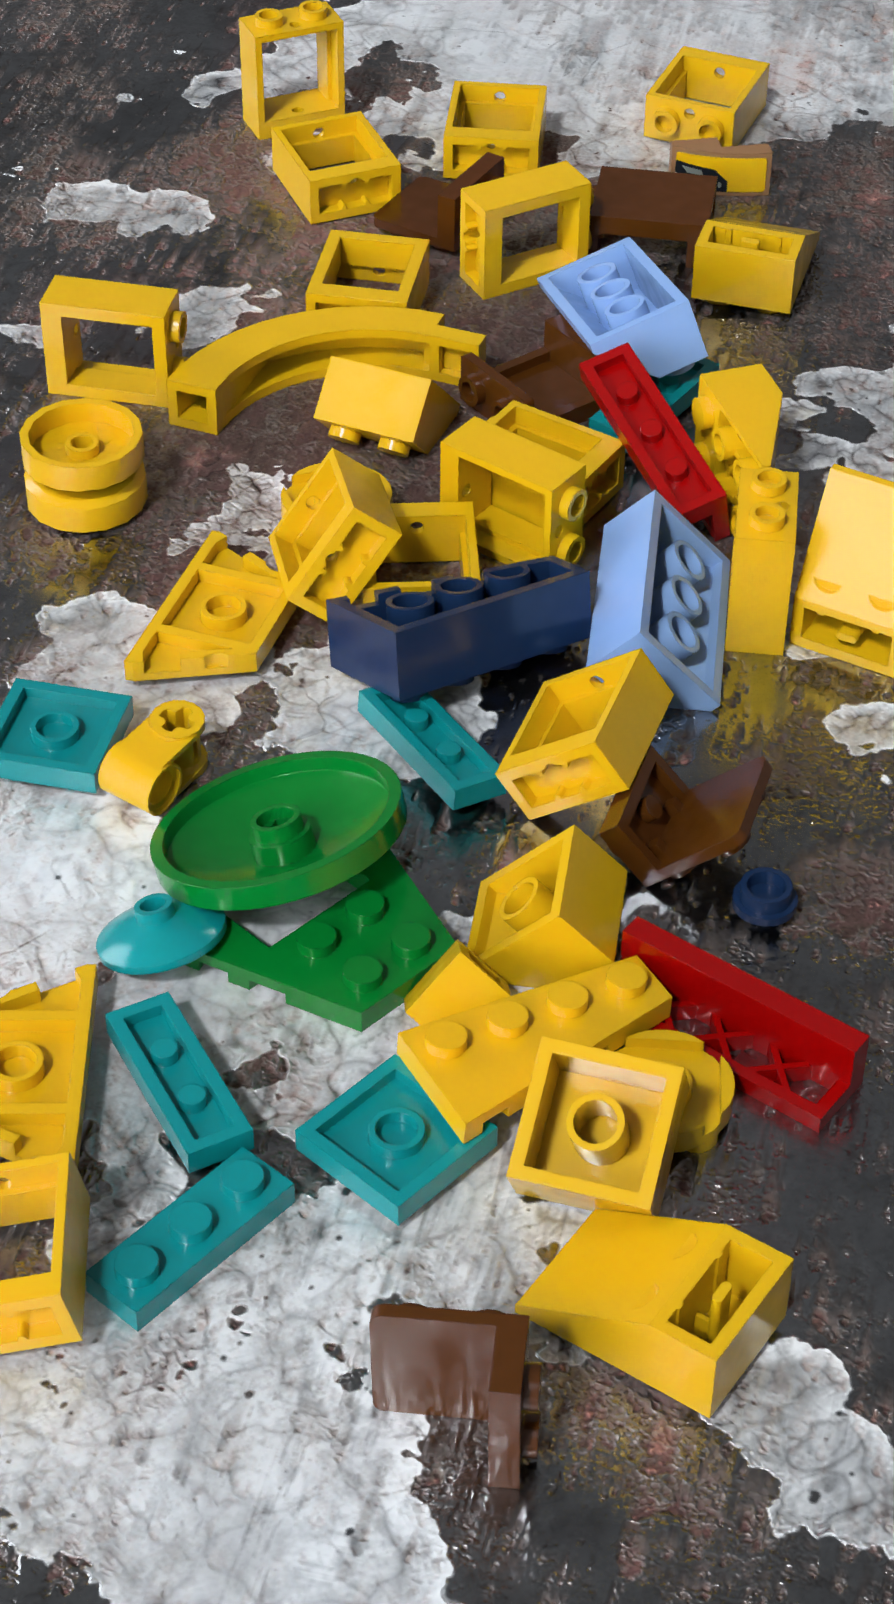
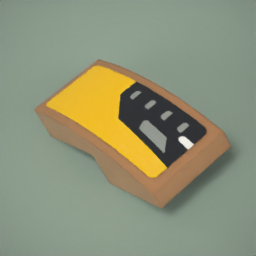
M717 137L674 140L670 142L668 172L718 176L716 191L718 196H769L773 152L769 144L721 147Z

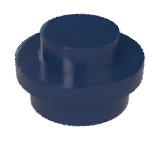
M770 867L751 869L742 876L741 881L734 887L732 895L733 909L741 919L750 924L761 927L778 926L789 921L797 910L798 895L788 875L778 869Z

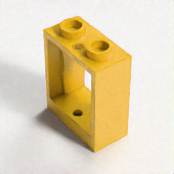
M308 0L300 3L298 7L281 10L265 8L258 10L255 15L239 17L243 120L258 140L272 138L271 127L345 114L344 21L327 1ZM316 33L318 88L264 98L262 43Z
M683 46L646 94L644 136L668 142L717 137L721 147L738 146L766 106L770 63ZM716 68H722L725 71V75L718 74ZM686 97V98H691V99H695V100H700V101H705V102L720 104V105H724V106H729V107H731V108H727V107H723V106H718V105H713V104H708V103H703V102H698V101L689 100V99H684V98ZM686 109H692L695 114L687 113Z
M454 81L443 138V178H458L487 152L504 157V177L539 168L546 128L547 86ZM497 92H503L505 94V98L499 99L495 96V94Z
M361 111L271 127L273 171L311 225L377 212L401 192V163ZM322 128L320 134L313 135L315 129ZM355 161V163H350V164H345V165H339V166H334V167H329V168H324V169H318V170H313V171H310V170H309V169L318 168V167H323V166H329V165H334V164H339V163H344V162Z
M565 160L461 188L460 277L483 300L538 285V277L587 256L588 250L592 245L589 225L590 206L594 202V192L591 182ZM558 203L557 243L502 258L503 218Z
M331 229L305 292L306 311L351 306H385L420 310L429 285L430 239ZM375 268L385 269V271L378 272ZM339 277L400 284L398 291L335 285Z
M55 275L39 302L48 393L168 408L166 379L189 358L182 355V343L187 332V314L185 311H180L178 289ZM79 319L151 327L155 369L83 360Z
M512 400L497 415L487 420L492 424L586 464L585 490L587 491L588 499L583 514V525L623 487L625 447L618 438ZM492 472L491 505L544 528L545 495Z
M476 416L440 442V502L473 501L478 552L506 565L548 556H555L575 565L579 562L585 549V539L582 534L583 514L588 499V494L585 490L586 464ZM492 472L545 495L544 528L491 505Z
M332 447L268 538L287 600L327 622L326 600L347 596L350 599V604H352L398 542L402 532L380 475ZM315 496L319 499L316 505L310 506L306 504L307 499Z
M773 467L759 469L740 468L724 651L783 656L796 546L799 472L782 471Z
M473 501L390 503L402 536L382 563L459 561L461 577H472L481 581ZM415 522H420L423 524V526L420 528H413L411 527V524ZM375 572L362 590V604L375 602L374 590L398 586L401 589V593L426 592L432 590L431 581L377 582Z
M642 648L544 681L495 775L529 820L629 790L674 694ZM593 676H598L602 678L604 682L601 683L597 678Z
M70 1151L0 1163V1178L8 1179V1181H0V1227L54 1218L51 1272L0 1280V1354L82 1341L90 1196Z

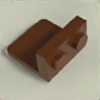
M487 152L451 184L429 177L416 178L374 214V225L377 228L389 231L394 236L430 239V245L435 249L455 252L460 248L461 188L504 177V157Z
M650 745L630 789L615 794L599 835L607 843L610 851L625 863L645 887L669 877L673 879L681 878L705 861L719 855L722 857L734 855L748 843L751 838V828L757 811L766 796L765 789L773 766L764 756H761L689 789L654 747Z
M403 1303L399 1305L378 1304L374 1306L371 1310L369 1322L373 1405L381 1411L488 1421V1487L520 1490L523 1458L538 1459L541 1430V1411L539 1410L542 1362L529 1361L530 1316L505 1314L492 1309L469 1311L433 1308L417 1303Z

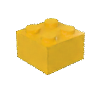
M542 1036L506 1174L515 1192L589 1211L602 1209L659 1216L690 1088L685 1068Z

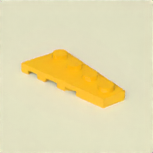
M638 955L399 1032L397 1054L461 1142L465 1144L482 1134L483 1123L500 1112L509 1117L524 1107L542 1036L604 1050L609 1049V1051L614 1052L625 1045L626 1037L637 1032L649 1030L670 1017L673 997Z

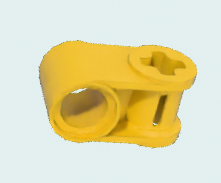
M172 700L154 708L152 713L126 738L114 744L107 752L98 773L100 788L153 816L164 813L172 805L175 798L196 778L203 775L207 769L208 753L200 741V736L205 730V715L202 709L195 703L186 700Z

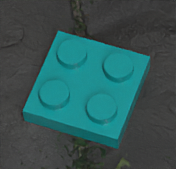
M16 678L0 707V778L97 793L100 787L98 773L101 763L112 746L123 739L134 716L133 697Z
M396 1054L295 1130L296 1149L398 1226L497 1146L498 1127L487 1120L483 1123L482 1134L463 1144L407 1066Z

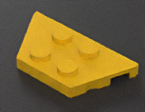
M212 530L125 658V680L145 681L257 672L297 608V605L287 600L279 572L270 569L266 565V561L252 552L243 555V557L228 548L227 536L219 531Z
M85 964L74 968L75 981L40 992L36 982L10 990L5 996L0 998V1157L16 1161L39 1155H51L70 1151L78 1169L98 991L96 964Z

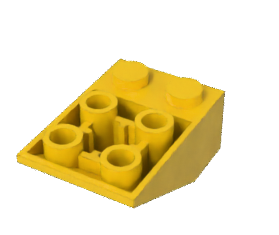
M730 217L706 220L695 244L691 298L707 300L709 303L718 306L731 304L755 308L766 314L779 312L790 314L819 241L820 232Z
M762 363L700 374L698 397L692 400V417L696 426L694 445L727 494L729 526L733 536L740 468H775L783 393Z
M833 464L830 468L794 595L789 643L894 678V482Z
M595 1209L515 1304V1312L519 1315H529L530 1321L710 1419L785 1318L794 1258L728 1224Z

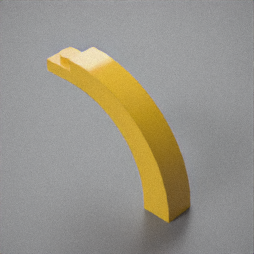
M385 306L325 308L283 315L261 321L215 340L184 361L166 379L169 424L219 435L236 415L259 399L292 385L325 378L331 356L458 386L461 378V356L472 352L486 362V335L446 327L445 314Z

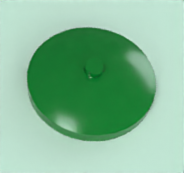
M346 751L294 753L263 760L231 771L189 794L176 804L156 827L150 843V855L162 888L171 897L187 905L221 911L272 907L297 901L328 890L371 866L392 847L402 833L407 820V805L397 774L391 767L376 758Z

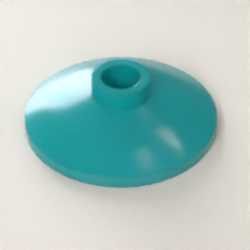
M165 893L151 894L141 898L135 903L134 907L115 917L103 928L96 942L97 953L104 966L118 973L146 975L169 971L189 964L212 950L225 935L227 918L225 912L221 910H209L190 906Z

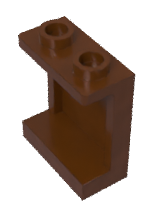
M602 166L597 185L591 184L594 192V202L590 206L589 229L592 236V245L588 250V255L600 250L603 234L687 242L685 268H693L697 239L706 220L714 219L718 176Z
M559 314L545 320L544 347L493 368L472 352L461 356V378L458 384L460 399L487 419L497 415L512 400L581 424L588 421L600 408L581 379L579 363L597 355L591 352L563 315Z

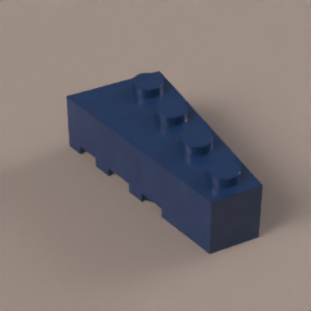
M555 556L483 569L482 581L472 577H454L453 575L431 579L432 590L426 592L401 593V589L398 586L374 590L375 602L355 606L350 604V599L347 596L326 600L331 667L390 696L391 700L400 703L419 701L425 693L445 686L467 685L474 681L475 676L492 670L517 668L522 664V660L540 654L564 652L568 649V645L590 638L591 631L590 571Z

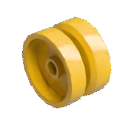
M93 398L70 399L42 407L25 420L19 436L25 470L26 498L28 510L40 523L60 531L77 533L96 532L127 523L142 511L148 498L146 471L143 462L145 456L143 431L140 419L129 408L110 400Z

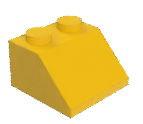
M331 356L313 418L329 428L328 436L330 438L352 445H359L361 437L378 441L377 449L395 456L408 458L410 450L429 454L457 416L460 403L431 379Z
M574 824L480 882L467 947L501 976L508 985L532 988L613 963L617 954V941L621 914L624 907L623 900L628 871Z

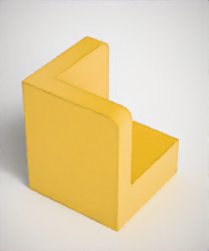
M457 939L404 998L405 1013L419 1025H423L509 997L511 992L508 983Z

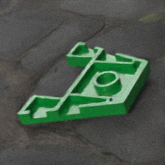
M389 849L371 866L346 880L357 888L355 891L274 945L266 946L226 916L227 930L221 941L208 953L185 966L198 971L204 964L228 972V982L248 990L260 984L284 993L286 1004L363 1032L404 1003L406 995L455 941L393 852Z

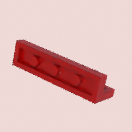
M627 342L579 363L582 381L652 491L656 490L691 524L702 520L715 542L729 536L730 526L726 492L629 343Z
M639 916L622 931L620 960L638 955L673 997L670 1017L649 1030L678 1031L674 1028L673 1021L697 1019L710 1026L712 1034L693 1036L705 1042L704 1052L713 1056L719 1064L721 1055L729 1063L733 1071L736 1089L819 1133L862 1084L869 1035ZM753 1049L767 1056L769 1065L746 1067L733 1060L730 1051ZM812 1080L829 1090L815 1104L791 1091L788 1082Z

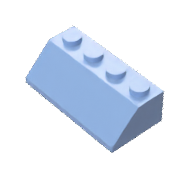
M630 237L537 278L543 292L595 355H600L628 342L648 374L657 378L666 375L676 376L689 371L695 365V362L708 357L689 300Z
M653 490L604 525L586 667L642 648L674 694L668 708L711 712L718 708L721 702L730 560L656 490ZM593 676L597 678L601 683L604 682L602 678L598 676Z

